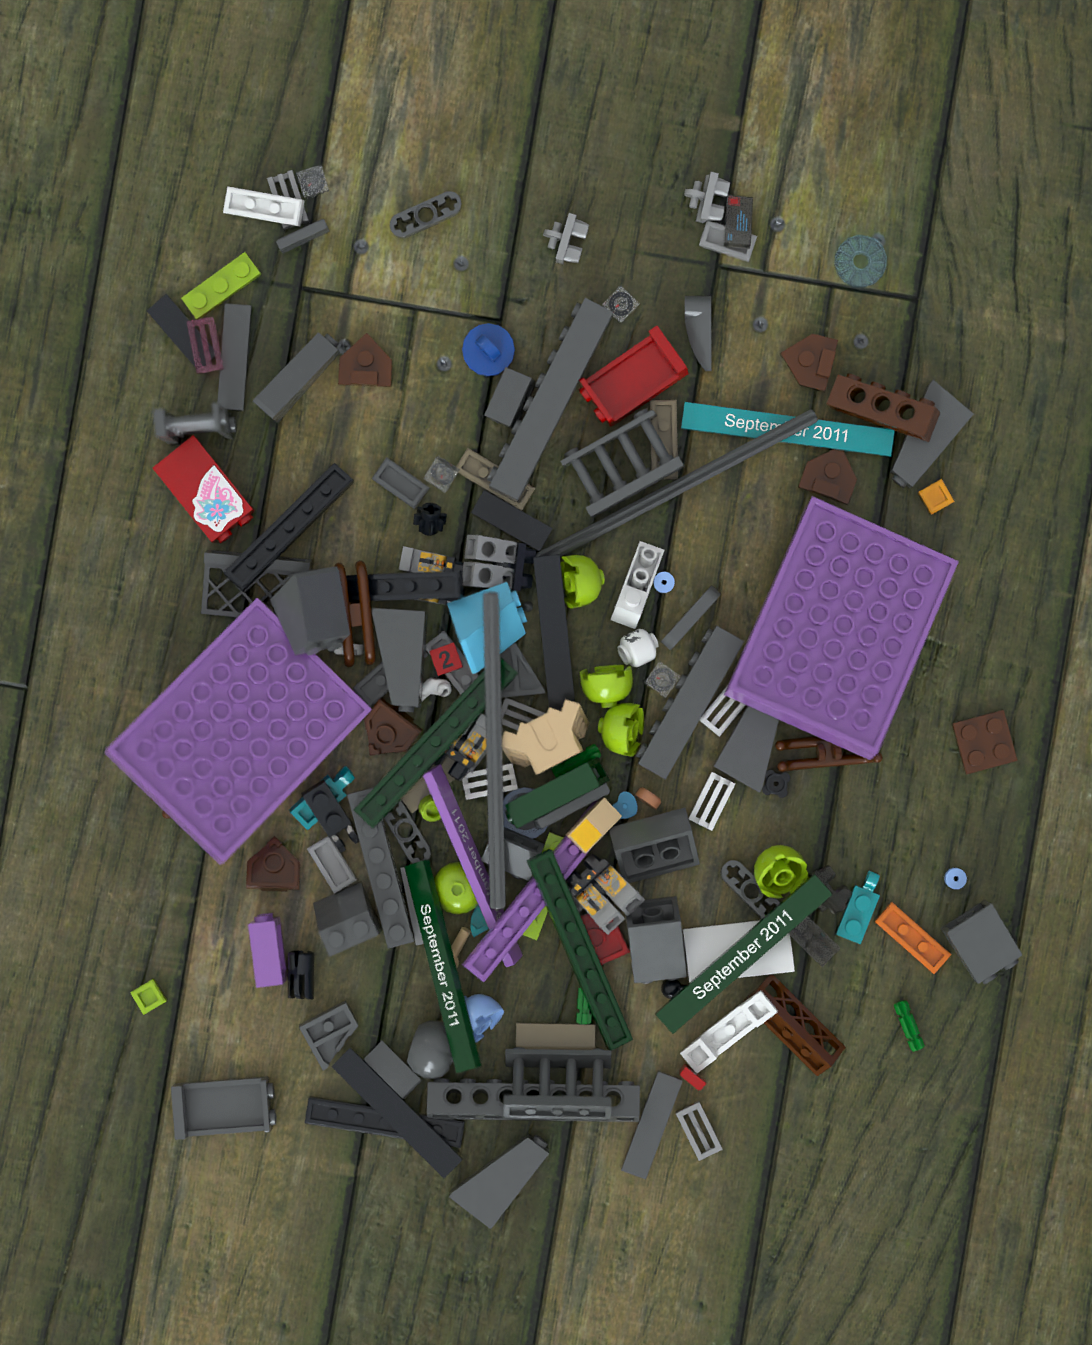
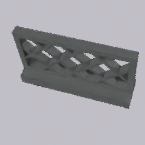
M208 549L204 553L205 569L201 614L239 617L244 611H238L231 602L241 594L245 596L250 604L253 602V599L246 590L242 592L240 589V592L229 600L219 589L229 579L226 578L217 586L210 578L211 568H220L224 572L242 554L241 552ZM279 556L248 588L257 582L266 593L260 601L262 602L268 596L271 599L273 597L272 593L281 585H284L294 573L311 571L313 560ZM266 573L274 574L280 581L270 591L260 580ZM279 574H281V575H289V576H287L285 579H283ZM209 585H211L214 588L210 593ZM215 591L226 602L219 609L208 608V598ZM229 606L232 610H224V608Z

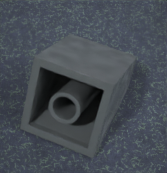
M337 566L294 573L270 599L295 655L305 653L313 655L326 649L328 651L337 650L350 635Z
M362 882L313 903L318 931L329 957L376 937L382 932V927Z
M677 896L645 900L629 916L626 915L634 983L648 984L657 980L667 979L674 981L687 977Z
M983 900L940 928L977 984L981 982L983 984L989 983L997 977L996 972L1002 968L1008 970L1019 963L1018 958L1022 956L994 906L986 900Z

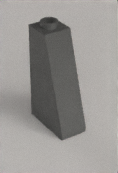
M318 332L255 397L253 402L274 421L279 423L340 354V351L336 348L339 343L329 334L323 337Z
M934 380L928 384L922 398L934 402V407L940 412L929 442L905 435L890 469V473L894 475L891 479L903 489L905 486L910 489L915 485L974 414Z
M372 608V616L391 703L393 706H399L398 711L414 712V708H421L428 613L425 611Z
M747 706L713 766L760 793L763 788L779 719Z
M527 1134L454 1187L449 1194V1198L491 1229L548 1156L549 1149L546 1147L548 1143L538 1135L532 1137L530 1134Z

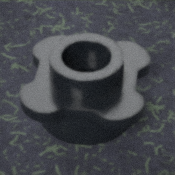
M767 770L765 775L766 782L762 792L765 795L775 794L780 798L786 797L788 794L786 789L787 782L790 781V775L786 772L780 774L775 773L773 770ZM775 781L779 783L778 786H774Z

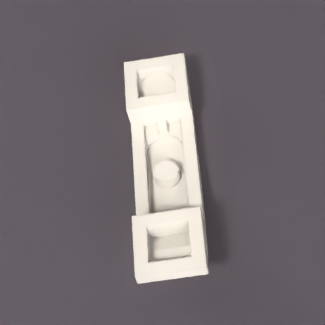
M759 991L722 1017L681 1051L680 1054L697 1074L752 1029L759 1027L776 1014L778 1010L766 995Z

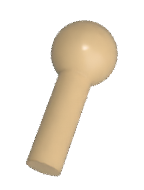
M461 927L451 946L456 968L459 965L458 955L471 933L466 927Z

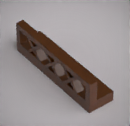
M769 974L743 1002L757 992L762 991L778 1010L764 1024L816 1076H819L834 1064L846 1047L773 974ZM768 984L776 990L777 997H772L765 990ZM786 1004L791 1005L795 1009L796 1016H791L787 1012ZM804 1023H809L814 1028L815 1035H810L805 1030ZM823 1042H828L835 1049L832 1055L824 1049Z

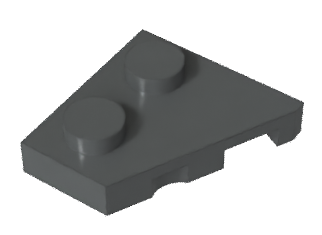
M516 643L500 654V657L518 672V675L501 692V698L545 693V689Z
M346 1000L299 1024V1028L322 1070L327 1069L333 1057L344 1046L347 1038L358 1027V1022Z

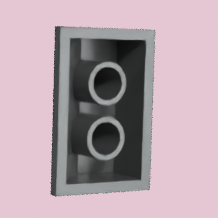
M686 808L620 824L609 829L621 876L628 883L700 865Z

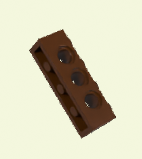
M847 373L846 377L837 375L826 403L832 410L926 442L930 441L940 416L939 410L934 407V402L925 398H920L919 401L910 399L911 395L901 390H896L895 393L885 390L886 386L872 381L870 385L861 382L862 378ZM860 392H865V399L860 403H855V396ZM885 400L890 401V406L887 410L879 411L881 402ZM907 409H915L912 418L908 420L903 419V414Z

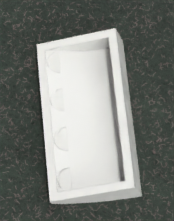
M760 920L683 929L689 983ZM790 932L738 978L795 972Z

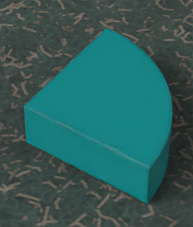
M479 905L473 911L470 921L473 937L489 929Z

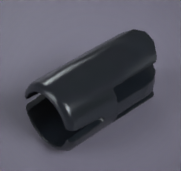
M303 950L288 953V998L290 999L295 997L296 999H314V952L312 951L304 953Z

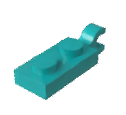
M344 766L334 779L329 775H326L323 779L337 801L340 802L347 796L343 788L355 779V776L347 766ZM303 797L289 809L290 813L307 830L318 822Z
M868 871L863 886L854 885L836 930V935L861 944L880 897L879 894L873 892L878 883L879 874Z

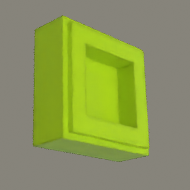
M154 978L130 992L143 1015L167 1001Z

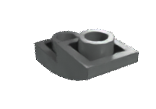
M383 1041L363 1059L402 1099H405L422 1081Z

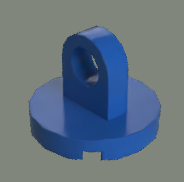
M487 323L478 325L470 330L464 339L462 351L464 361L472 371L482 376H496L504 372L505 367L508 368L514 358L515 348L513 339L508 331L499 325Z

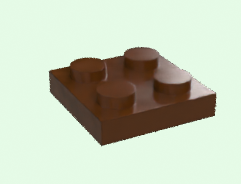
M1004 710L951 723L966 775L1018 761Z

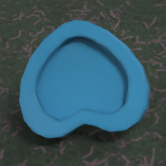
M627 791L621 792L618 801L612 806L622 815L620 819L633 817L637 813L636 799Z

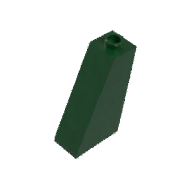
M597 757L505 804L507 809L505 810L506 817L512 825L515 824L516 828H519L610 781Z

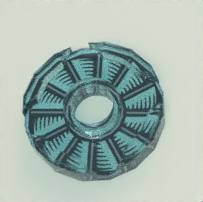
M856 235L846 239L839 246L834 260V267L838 277L845 284L853 288H866L874 285L882 278L887 265V255L884 247L878 240L865 235ZM859 254L864 255L868 260L867 267L862 269L857 268L853 263L854 257Z

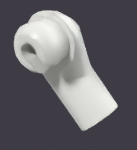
M427 679L423 683L422 701L430 694L441 697L449 696L452 691L451 684L445 679Z

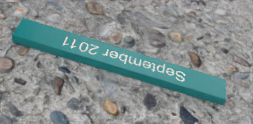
M685 402L681 429L755 439L795 417ZM818 420L817 423L780 442L891 457L895 431L885 428Z

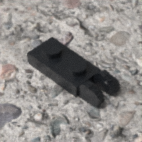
M324 779L301 793L329 838L333 839L341 853L346 848L337 833L344 828L352 842L355 844L360 842L351 826L350 819Z

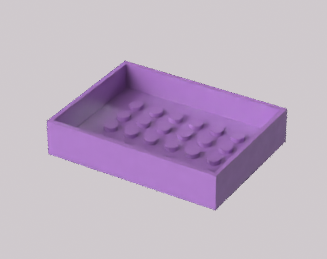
M812 496L804 509L724 695L866 759H872L878 753L959 561Z
M256 598L107 748L105 755L221 865L372 709L316 654L307 655L305 653L295 655L278 617Z

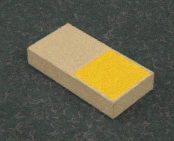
M601 797L568 831L566 836L586 854L622 815L604 797Z

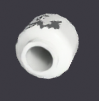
M637 629L623 636L617 648L624 664L639 667L655 659L656 648L659 647V644L653 633L649 634L644 629Z

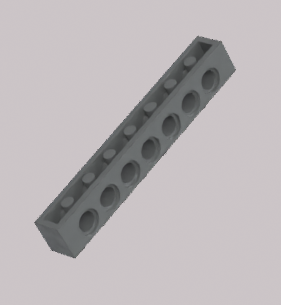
M445 1078L434 1079V1082H428V1119L639 1122L640 1085H634V1082L621 1081L618 1082V1085H608V1082L603 1081V1096L615 1095L620 1099L619 1105L611 1106V1120L504 1118V1104L500 1102V1097L507 1093L512 1095L513 1084L502 1083V1080L489 1079L486 1080V1083H476L474 1079H461L460 1083H449L450 1080ZM523 1080L524 1096L531 1094L539 1095V1084H529L528 1080ZM550 1080V1096L558 1094L565 1096L566 1084H555V1081ZM577 1081L576 1096H592V1085H581V1081ZM451 1093H458L462 1099L457 1104H451L447 1101V1097ZM479 1093H484L488 1096L487 1102L481 1105L476 1104L473 1098Z

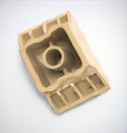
M565 699L562 711L549 708L548 713L526 724L520 722L517 735L504 731L502 749L511 763L525 768L531 765L537 775L583 751L579 740L585 737L589 721L580 704Z

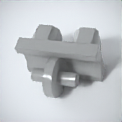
M710 172V175H706L703 191H701L702 182L695 181L693 189H685L684 196L691 198L689 207L697 208L698 200H700L696 222L704 223L707 220H722L724 206L712 204L713 196L726 197L730 187V182L718 178V173Z
M569 213L563 234L560 233L562 224L559 222H554L553 229H545L543 233L545 237L550 238L548 248L555 249L557 241H561L556 255V263L564 264V261L579 263L582 248L569 245L572 236L586 239L589 224L578 220L577 215Z

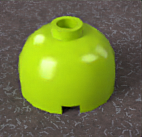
M583 555L563 556L562 559L564 561L560 563L563 589L565 588L567 596L564 598L565 604L568 608L589 605L598 597L601 585L604 584L603 571L589 557Z
M624 665L594 667V673L589 674L588 669L580 671L583 693L592 702L601 703L602 708H611L617 705V701L625 699L630 694L633 683L631 666H628L625 670Z
M619 703L611 707L606 712L604 718H600L598 732L601 733L605 746L612 752L630 757L637 753L640 747V743L636 742L638 732L643 735L644 711L643 708H639V704Z
M776 845L764 850L758 856L754 866V877L763 894L770 898H783L781 894L788 892L791 894L807 880V865L800 853L792 847Z
M460 861L449 863L438 871L434 881L440 905L444 911L456 915L465 914L478 906Z

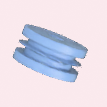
M668 572L658 573L653 580L654 588L660 593L671 591L675 584L674 577ZM662 580L666 581V585L661 583Z
M951 868L945 873L944 880L948 887L960 889L966 884L967 877L963 870Z

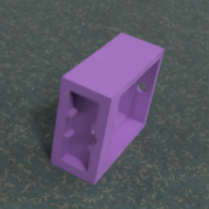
M273 913L259 914L248 924L256 988L282 985L288 980L280 917H273Z

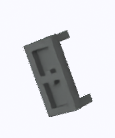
M505 367L484 416L513 429L516 421L520 420L524 413L523 408L529 396L532 395L536 382L526 375Z

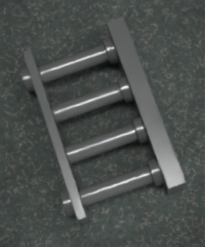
M212 403L213 413L175 417L165 409L153 410L156 437L170 446L181 445L180 438H184V435L218 432L228 440L233 439V432H237L235 416L231 417L230 412L219 403Z
M647 408L633 415L635 420L581 450L576 447L564 454L565 459L560 461L564 467L573 465L591 498L589 500L591 505L586 507L590 517H596L685 467L679 456L674 458L673 455H669L650 421L657 417L654 410L648 411ZM640 425L660 459L658 462L660 466L652 471L650 468L645 467L627 434ZM617 438L637 472L635 475L637 479L629 484L626 480H622L604 447ZM594 451L614 485L612 487L614 492L607 496L599 493L581 458Z
M522 1047L505 1049L506 1067H513L512 1095H504V1118L611 1120V1097L603 1096V1068L611 1069V1050L600 1048L592 1050L525 1049ZM524 1067H540L538 1096L523 1095ZM550 1068H566L565 1096H550ZM577 1068H593L591 1097L576 1096Z

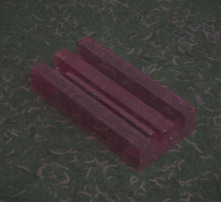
M214 317L187 321L197 374L224 370ZM208 323L216 359L215 365H212L204 325ZM198 325L206 360V366L204 367L201 365L194 326Z

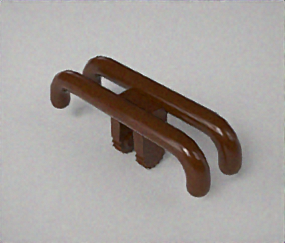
M361 560L355 563L360 602H349L345 567L342 563H336L334 567L337 566L339 570L350 635L343 641L344 665L348 668L354 665L352 627L362 626L365 649L364 661L367 665H373L376 655L366 564Z
M817 736L778 740L775 743V747L779 751L816 747L817 758L781 761L777 764V768L781 772L879 763L883 759L882 754L879 752L870 760L857 754L842 755L841 747Z

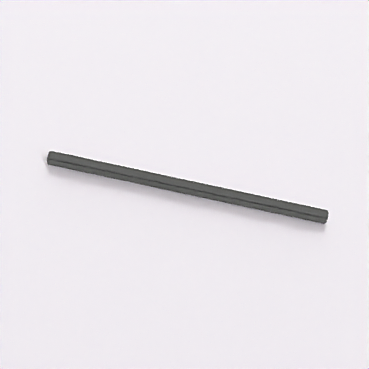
M808 410L536 553V557L560 554V557L817 423L818 418L815 412Z
M486 592L483 594L489 895L490 908L503 909L506 906L499 594L497 592Z

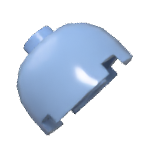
M475 994L469 998L464 996L475 1042L484 1037L482 1033L488 1027L492 1030L504 1014V1010L498 1002L483 994Z

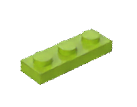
M244 252L181 299L194 317L199 320L259 277L261 273Z

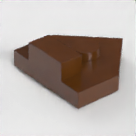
M366 333L339 358L338 384L391 387L393 361Z
M811 334L780 353L799 386L823 392L826 391L838 340Z
M833 449L806 463L798 487L848 505L857 478L844 451Z
M380 698L364 719L369 742V755L406 752L423 729L413 722L415 719L406 712L398 711V706L390 705L383 698Z
M274 836L267 845L247 861L246 888L281 892L300 890L301 864Z

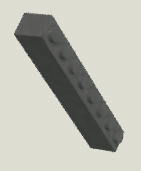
M587 298L584 299L582 304L577 302L571 314V317L574 318L571 326H565L559 337V340L562 341L559 350L553 349L547 361V364L550 365L547 373H541L535 384V387L539 388L535 397L529 396L523 408L527 413L522 421L519 419L516 421L511 431V434L515 436L511 444L505 443L499 455L503 459L498 468L494 466L487 480L491 482L489 489L518 503L579 383V379H581L613 316V311Z

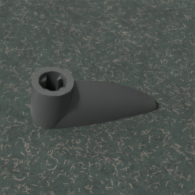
M711 295L685 296V324L691 348L705 371H712Z

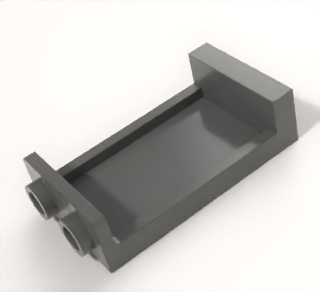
M269 1076L174 1083L171 1086L175 1140L186 1139L189 1136L265 1131L266 1133L271 1132L273 1129L272 1125L277 1123L276 1110L271 1109L270 1100L274 1099L275 1096L274 1084L269 1083Z

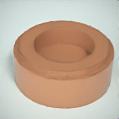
M643 787L639 788L635 794L636 798L655 810L661 804L660 798Z

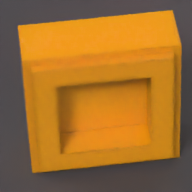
M942 479L918 492L930 515L955 502Z

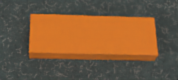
M890 902L874 920L875 923L933 974L952 955L893 902Z

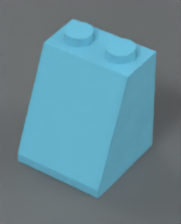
M507 582L447 603L460 644L473 674L484 668V593L497 592L499 594L500 654L526 634L522 624L527 622L522 607L517 608V606L521 605L516 590L510 591Z

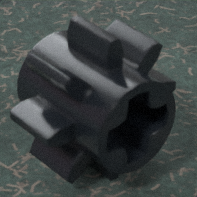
M425 503L422 507H417L413 525H419L418 531L424 535H435L438 531H443L447 514L441 513L439 505Z

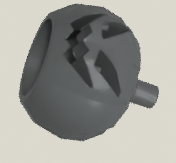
M429 1020L419 1024L410 1047L407 1063L414 1073L423 1078L436 1079L443 1077L449 1071L453 1058L444 1023Z

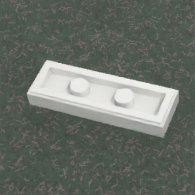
M227 187L223 213L300 227L305 200Z

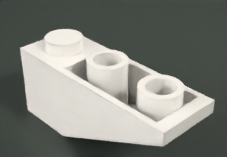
M642 541L639 542L611 617L612 621L636 629L663 556V549Z

